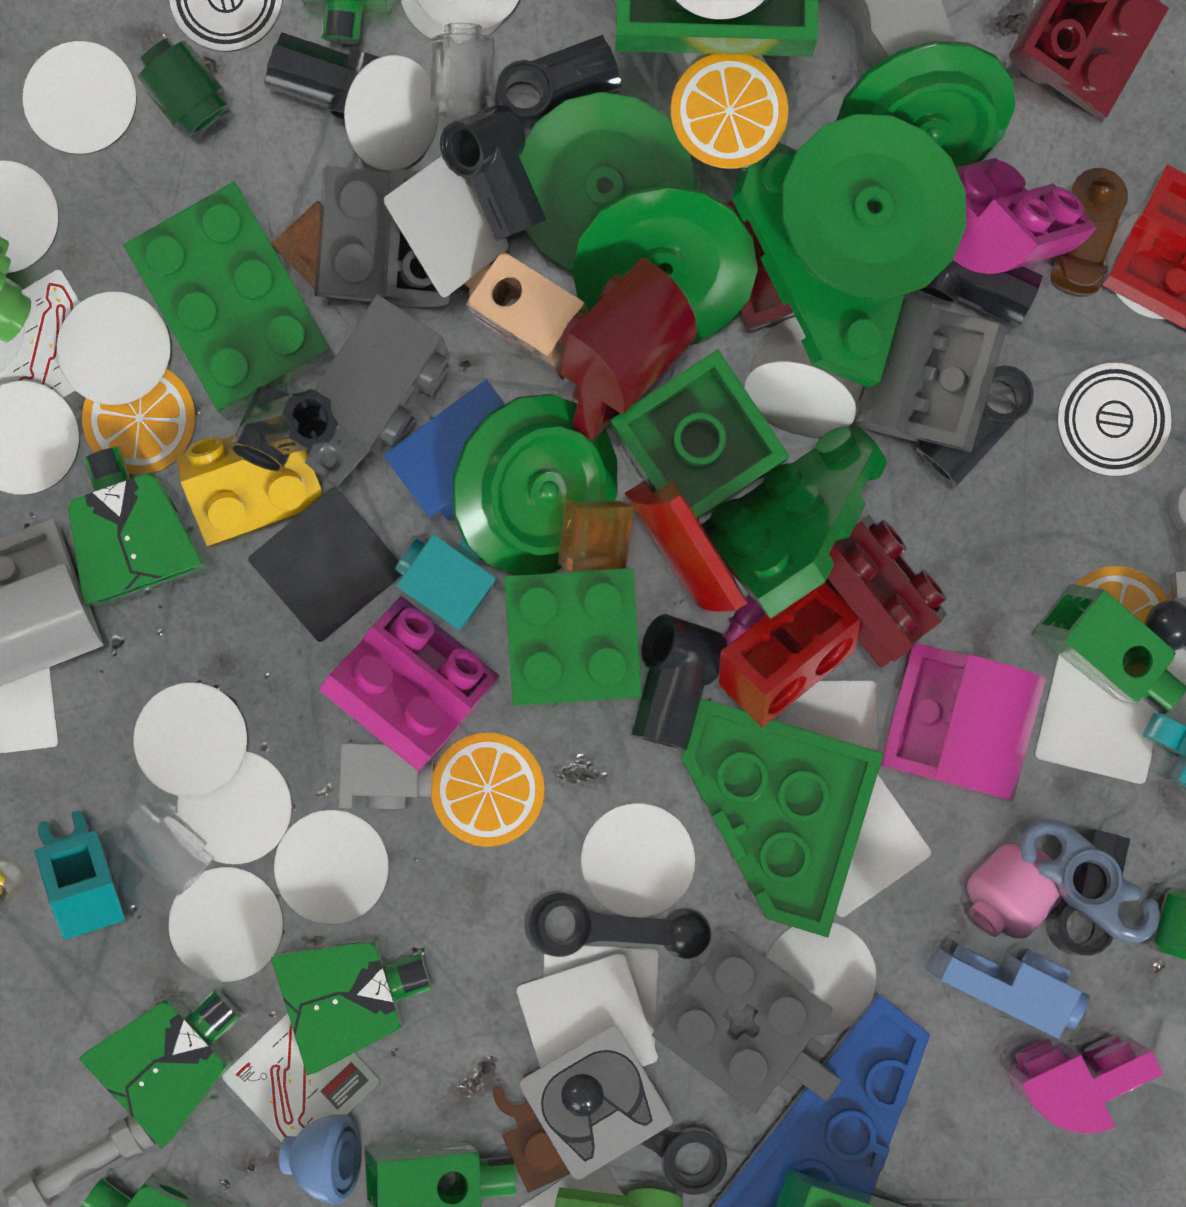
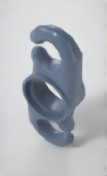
M1041 818L1026 828L1022 833L1019 846L1022 859L1027 863L1037 860L1036 844L1041 836L1046 834L1054 835L1061 842L1062 852L1060 856L1055 860L1040 862L1038 870L1042 876L1054 880L1058 885L1061 896L1071 907L1082 912L1118 941L1140 943L1152 936L1158 928L1161 916L1158 902L1153 898L1144 900V918L1139 925L1128 927L1123 925L1118 918L1120 905L1126 901L1139 900L1142 896V891L1139 886L1124 879L1121 869L1114 858L1099 850L1063 821ZM1081 863H1094L1104 871L1107 878V887L1101 897L1097 899L1085 898L1075 889L1073 874L1076 867Z

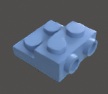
M958 944L953 955L937 948L927 969L928 972L940 981L1060 1039L1065 1027L1071 1030L1076 1028L1087 1008L1090 998L1088 994L1066 983L1071 971L1030 950L1026 951L1022 961L1006 953L1001 964L998 965L992 960Z

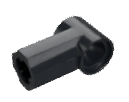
M281 32L279 39L274 44L267 64L264 84L267 88L327 107L328 113L345 121V102L353 80L367 64L380 57L350 49L345 54Z
M602 34L532 61L520 60L509 64L498 76L493 101L494 105H503L515 112L525 129L533 127L538 120L565 100L598 92L611 93L621 89L622 82L611 47ZM515 82H528L537 88L541 100L530 108L516 107L509 101L506 89Z
M494 105L451 122L443 129L440 136V149L444 161L456 175L470 179L496 241L546 220L519 157L525 147L523 124L515 112L503 105Z
M953 260L926 287L919 290L946 302L957 303L959 300L986 314L1019 327L1036 297L1043 275L1023 266L1001 273L984 274L966 269Z
M1006 365L996 367L992 382L1003 381L1009 384L1015 391L1016 405L1012 412L1003 414L991 409L986 401L971 452L922 441L916 448V451L923 457L925 462L954 486H958L1015 422L1027 414L1034 396L1032 383L1027 375L1018 368Z
M258 387L230 444V448L237 456L255 466L274 472H281L284 470L291 453L330 442L338 424L331 411V400L313 389L288 395L273 388Z
M669 614L659 615L651 622L644 635L641 648L642 660L645 666L649 668L631 735L652 743L687 750L704 685H709L719 675L721 651L727 647L726 639L722 633Z
M1074 826L1073 829L1099 850L1114 858L1123 875L1130 839L1100 830ZM1085 862L1076 867L1073 874V884L1077 892L1083 897L1097 899L1106 890L1107 878L1104 871L1098 865ZM1062 897L1056 910L1047 919V931L1053 944L1059 950L1074 955L1092 956L1103 952L1111 944L1113 937L1096 924L1092 938L1086 943L1079 945L1069 937L1067 921L1070 915L1077 909L1071 907Z

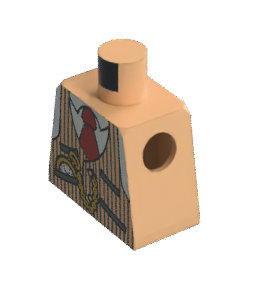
M502 252L492 265H487L458 289L470 296L466 305L481 325L563 381L565 377L560 375L565 346L561 344L562 334L576 313L579 311L588 313L589 310L583 301L514 257ZM519 298L515 304L506 307L511 300Z

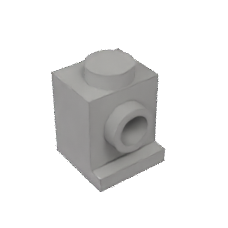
M341 743L339 808L356 807L357 796H367V808L405 809L406 797H432L433 759H430L418 772L385 744Z

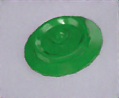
M931 41L899 50L868 69L844 96L836 121L854 114L894 116L925 130L952 158L956 168L982 161L1004 137L1015 110L1013 79L996 55L969 42Z
M598 92L565 100L535 123L525 140L524 150L519 156L546 217V220L524 230L543 255L571 272L579 236L603 207L631 191L672 185L696 190L697 180L691 155L677 138L672 122L667 116L636 97Z
M854 114L822 126L795 152L782 183V223L796 256L822 283L855 298L893 300L926 287L953 261L966 229V194L952 158L925 130L891 115Z
M672 185L631 191L600 209L580 234L572 263L577 297L586 304L590 311L598 303L602 290L615 274L619 273L625 276L642 257L650 261L672 278L688 299L694 312L697 326L696 339L692 343H697L726 327L748 302L758 271L752 234L735 210L705 191Z
M553 394L517 397L487 414L464 442L452 476L453 515L465 544L488 566L518 576L553 573L584 555L605 529L617 496V457L606 429L592 441L572 428L577 403Z

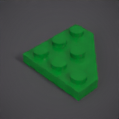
M778 142L776 147L763 159L751 165L741 167L732 201L742 221L746 222L749 220L765 255L761 257V260L782 304L789 303L806 337L801 340V343L812 365L870 388L880 383L904 295L893 300L852 297L822 283L796 256L782 223V183L797 150Z
M852 422L848 428H837L826 433L820 438L814 449L793 463L782 464L769 472L764 478L763 483L741 498L731 499L719 505L712 512L710 518L701 525L730 572L771 619L826 582L834 566L829 553L836 539L849 538L866 505L861 492L867 480L879 479L888 461L878 444L859 425Z
M701 698L688 748L683 750L681 756L687 771L766 919L828 938L884 753L775 720H771L761 728L746 711Z

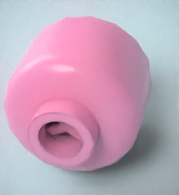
M1004 844L969 878L967 890L974 904L969 909V913L976 924L989 935L997 937L1002 932L1013 938H1026L1060 904L1062 896L1058 885L1054 880L1042 876L1038 870L1040 862L1052 859L1037 846V860L1027 863L1022 859L1020 846Z

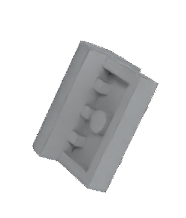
M54 518L1 538L0 686L102 647L103 643L91 607L84 602L81 585L78 582L61 529Z

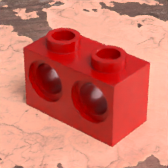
M824 582L771 619L765 615L721 651L719 685L762 728L856 652L861 620Z

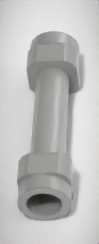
M131 1115L126 1116L108 1127L110 1134L39 1175L33 1170L4 1187V1196L9 1207H49L52 1204L51 1197L118 1158L123 1156L126 1161H129L157 1143Z

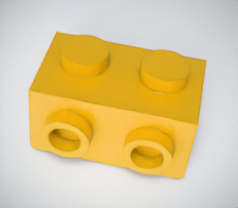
M235 435L224 439L209 437L192 444L186 452L177 456L180 482L206 546L300 514L320 498L324 491L317 473L305 464L309 454L308 450L291 453L284 470L281 472L260 468L237 456L230 448Z

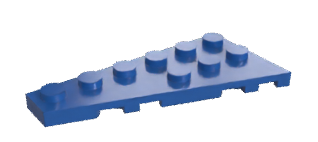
M877 993L822 1063L843 1080L830 1099L826 1102L804 1086L711 1207H776L788 1169L872 1195L880 1171L882 1172L890 1151L889 1145L901 1111L905 1108L930 1034Z

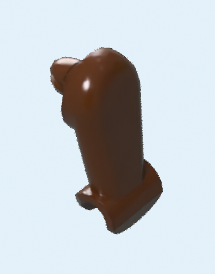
M1093 168L1084 171L1076 178L1070 191L1081 201L1084 207L1083 214L1097 227L1083 244L1070 252L1058 255L1055 259L1050 276L1051 282L1057 288L1070 294L1090 296L1096 294L1100 289L1104 274L1108 270V265H1105L1104 261L1121 215L1128 202V190L1124 181L1115 172L1106 168Z

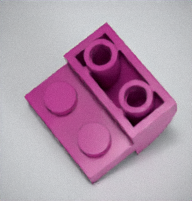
M997 158L956 167L966 194V229L953 260L966 269L978 273L995 274L1062 255L1079 247L1097 229L1083 214L1084 207L1081 201L1070 191L1057 187L1054 183L1027 190L1025 188V179L1021 173L1010 164L999 161Z
M400 596L371 626L361 642L329 674L318 690L419 772L467 718L498 679L499 675L483 663L474 653L467 650L434 623L424 612L417 609L403 596Z
M917 643L911 650L881 766L1014 801L1046 678L1033 672L970 654L964 655Z
M1118 1034L1106 1037L1085 1048L1084 1053L1087 1057L1085 1060H1083L1082 1055L1063 1042L1053 1046L1050 1039H1045L1017 1052L1015 1057L1018 1063L1005 1069L1013 1087L1029 1105L1054 1125L1077 1133H1098L1114 1128V1122L1104 1103L1164 1075L1152 1050L1132 1038L1121 1041Z

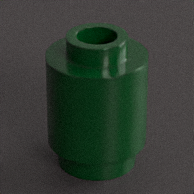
M165 38L151 47L139 59L138 62L144 69L139 73L136 80L173 127L176 128L181 125L188 136L201 131L228 108L229 104L221 96L224 88L186 40L173 45L169 38Z

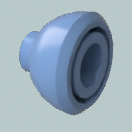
M337 1114L318 1118L306 1125L297 1136H286L284 1138L279 1153L280 1170L285 1175H293L299 1187L310 1197L322 1203L339 1205L352 1193L360 1169L361 1143L358 1129L348 1115Z

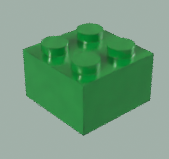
M719 349L632 405L624 415L620 413L610 420L611 430L643 478L647 480L652 490L656 492L672 481H675L698 520L766 476L778 466L784 464L790 457Z
M633 568L504 577L512 706L642 697Z

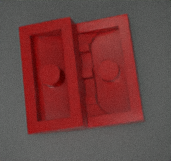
M1167 164L1144 203L1102 285L1186 329V174Z
M647 480L625 492L626 497L691 601L697 607L713 612L736 611L747 604L740 586L675 481L654 492Z

